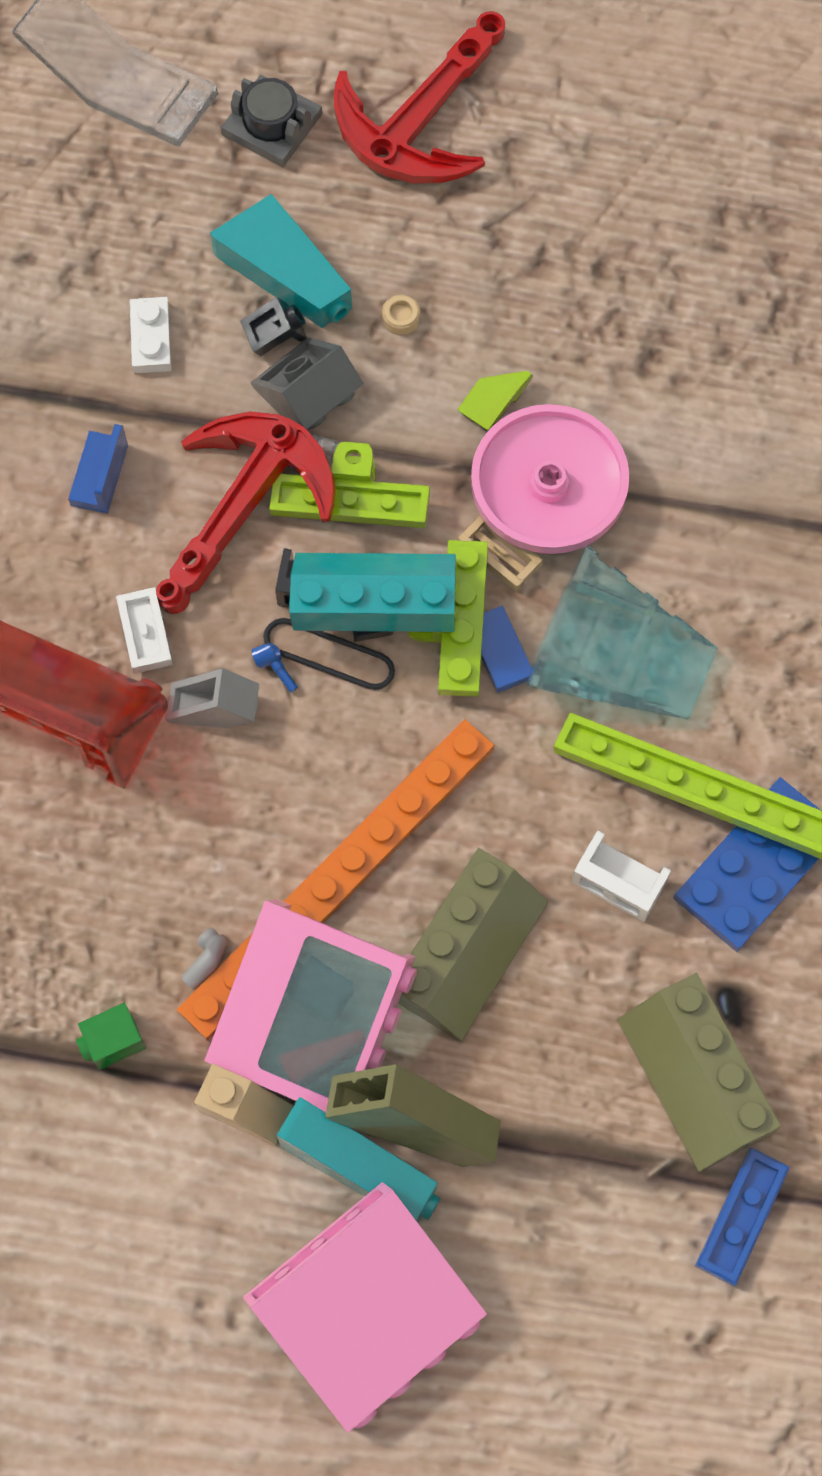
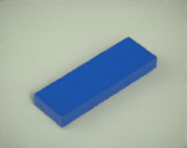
M752 1147L748 1149L694 1267L733 1287L737 1285L790 1169L789 1166Z

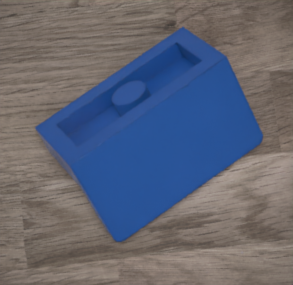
M114 424L111 435L89 431L68 498L70 506L108 514L128 448L123 425Z

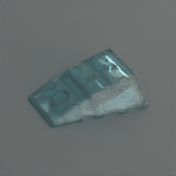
M587 545L559 598L533 659L527 687L688 720L691 717L718 647L676 614L672 616L658 605L659 601L648 592L644 594L626 580L627 576L615 566L613 569L597 557L599 554Z

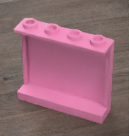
M383 1182L243 1297L347 1433L353 1428H361L368 1424L376 1415V1409L389 1398L393 1399L403 1394L410 1387L411 1379L424 1368L430 1369L437 1365L446 1355L445 1350L458 1339L463 1340L471 1336L479 1328V1321L487 1315L395 1192Z

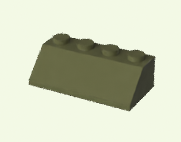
M478 848L411 952V955L416 956L412 968L417 969V974L408 993L402 992L398 1004L462 1042L544 911L548 900L514 868Z
M698 973L660 990L617 1019L698 1173L774 1135L781 1127Z

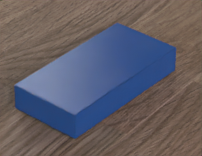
M503 605L484 612L481 659L496 693L534 679V672Z

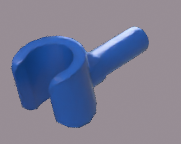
M268 643L252 649L253 659L260 669L271 665L290 693L298 688L281 662V652L277 645Z

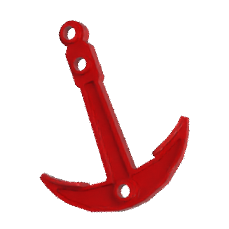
M493 11L482 13L477 18L476 27L466 30L447 52L446 59L382 126L376 125L364 114L363 103L352 89L347 71H339L334 89V113L343 140L357 158L372 170L386 177L413 184L444 183L462 178L484 167L485 161L483 157L459 155L438 148H433L431 155L410 145L462 80L470 77L491 53L492 46L498 44L504 38L505 20L503 16ZM378 155H386V157H377V156H378Z
M249 411L218 418L200 427L181 441L185 450L203 448L238 450V443L255 448V450L199 535L192 538L186 548L180 553L179 558L169 570L170 579H165L158 584L156 595L159 605L165 612L178 614L188 607L191 594L200 590L221 560L222 551L287 466H292L300 472L299 474L314 496L321 521L323 523L330 522L336 497L335 477L325 451L303 426L279 414ZM285 433L283 437L278 438L281 434ZM197 558L193 564L188 565L193 559ZM174 590L171 596L166 597L170 591Z

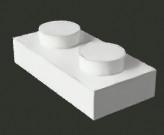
M168 297L130 299L131 354L134 374L172 371Z
M155 587L116 596L133 673L136 674L173 665Z

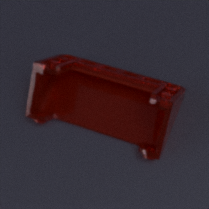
M0 620V713L77 747L85 767L91 770L96 767L108 773L105 778L107 782L125 789L168 708L167 700L161 694L162 687L146 678H141L140 681H137Z

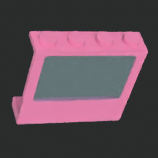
M278 899L265 900L204 1061L220 1066L295 1101L301 1097L326 1112L332 1076L382 1066L386 1050L382 1049L381 1046L386 1033L392 1034L399 1022L402 1010L396 1007L402 992L408 993L414 983L417 969L412 968L416 956L409 953L399 955L292 911L290 910L292 905Z

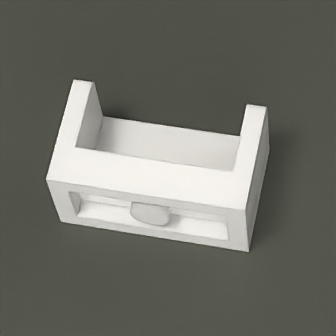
M597 830L574 870L572 883L645 922L666 885L672 870L663 867L659 874L604 844L605 834Z

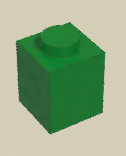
M125 1002L78 1023L82 1036L76 1039L79 1050L85 1062L93 1059L99 1070L147 1049Z

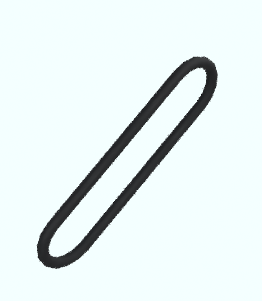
M280 618L269 623L264 631V643H271L269 635L275 626L280 624L292 626L291 619ZM324 631L307 632L385 661L389 668L388 677L381 683H369L280 649L282 657L368 689L377 690L386 687L393 680L395 674L394 664L388 656Z

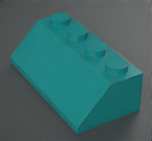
M295 553L290 581L289 614L292 628L295 631L455 632L456 554Z

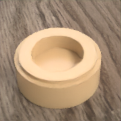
M396 295L389 298L382 308V320L385 328L397 335L413 332L420 322L418 303L406 295Z

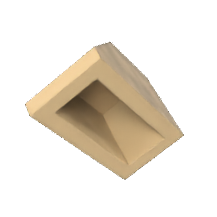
M213 1063L194 1101V1105L200 1113L274 1146L279 1141L277 1133L293 1108V1105L255 1082Z

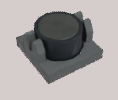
M261 74L255 82L244 78L241 83L242 93L236 89L233 92L231 100L232 113L221 126V133L230 140L284 167L322 116V106L297 94L293 87L283 80L267 78Z

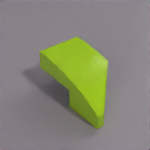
M528 371L480 378L457 410L489 431L502 418L512 401L514 403L517 402L533 378V375Z

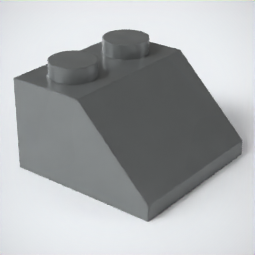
M309 337L250 382L253 388L279 415L297 422L306 430L319 426L326 419L325 415L336 406L349 402L354 397V392L364 384L342 346Z

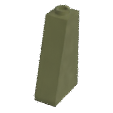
M398 1064L332 1076L325 1118L461 1167L493 1163L496 1159L500 1120Z

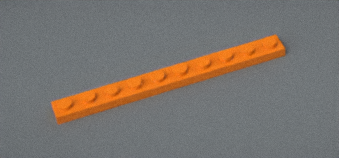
M464 719L283 902L292 905L290 910L325 923L494 751V744ZM252 934L176 1009L207 1041L215 1034Z

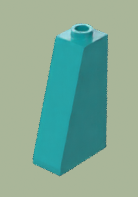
M272 194L210 232L213 253L219 260L274 297L280 298L290 306L292 304L296 305L304 317L319 327L323 328L331 322L342 320L352 309L351 288Z
M298 1098L277 1133L283 1150L364 1197L383 1182L395 1192L417 1222L420 1221L421 1217L427 1221L431 1218L441 1197L435 1194L438 1189V1182L350 1127L325 1118L326 1112L305 1099Z

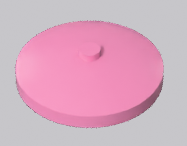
M552 404L535 405L517 410L505 416L485 434L473 458L471 475L472 494L475 505L483 520L503 540L531 552L543 554L566 553L592 544L615 524L627 498L629 467L626 455L618 439L609 428L595 417L568 406Z

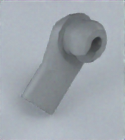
M213 928L205 930L199 936L198 945L204 951L181 976L182 980L193 990H196L216 970L227 948V941L224 935H219Z

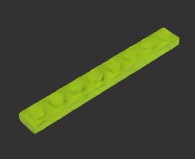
M569 713L553 746L554 753L822 859L821 810L574 713Z

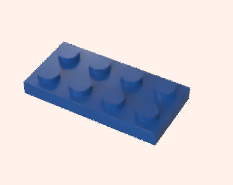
M781 777L769 789L820 810ZM736 825L675 893L673 899L734 951L738 952L816 864L819 858Z

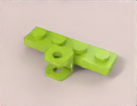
M340 442L338 444L332 463V472L336 484V497L330 521L426 528L431 493L430 486L375 482L376 466L371 446L367 443ZM358 453L361 457L349 456V454ZM280 474L272 487L269 507L271 516L321 520L314 496L300 475Z
M448 540L447 554H456L455 632H408V636L416 641L441 643L439 695L479 697L488 542Z

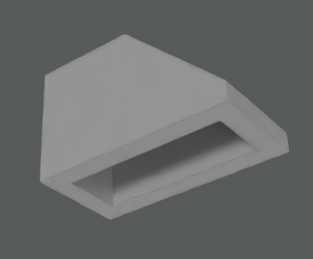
M224 668L173 682L170 688L166 721L177 724L232 728L254 722L258 708L257 699L260 683Z

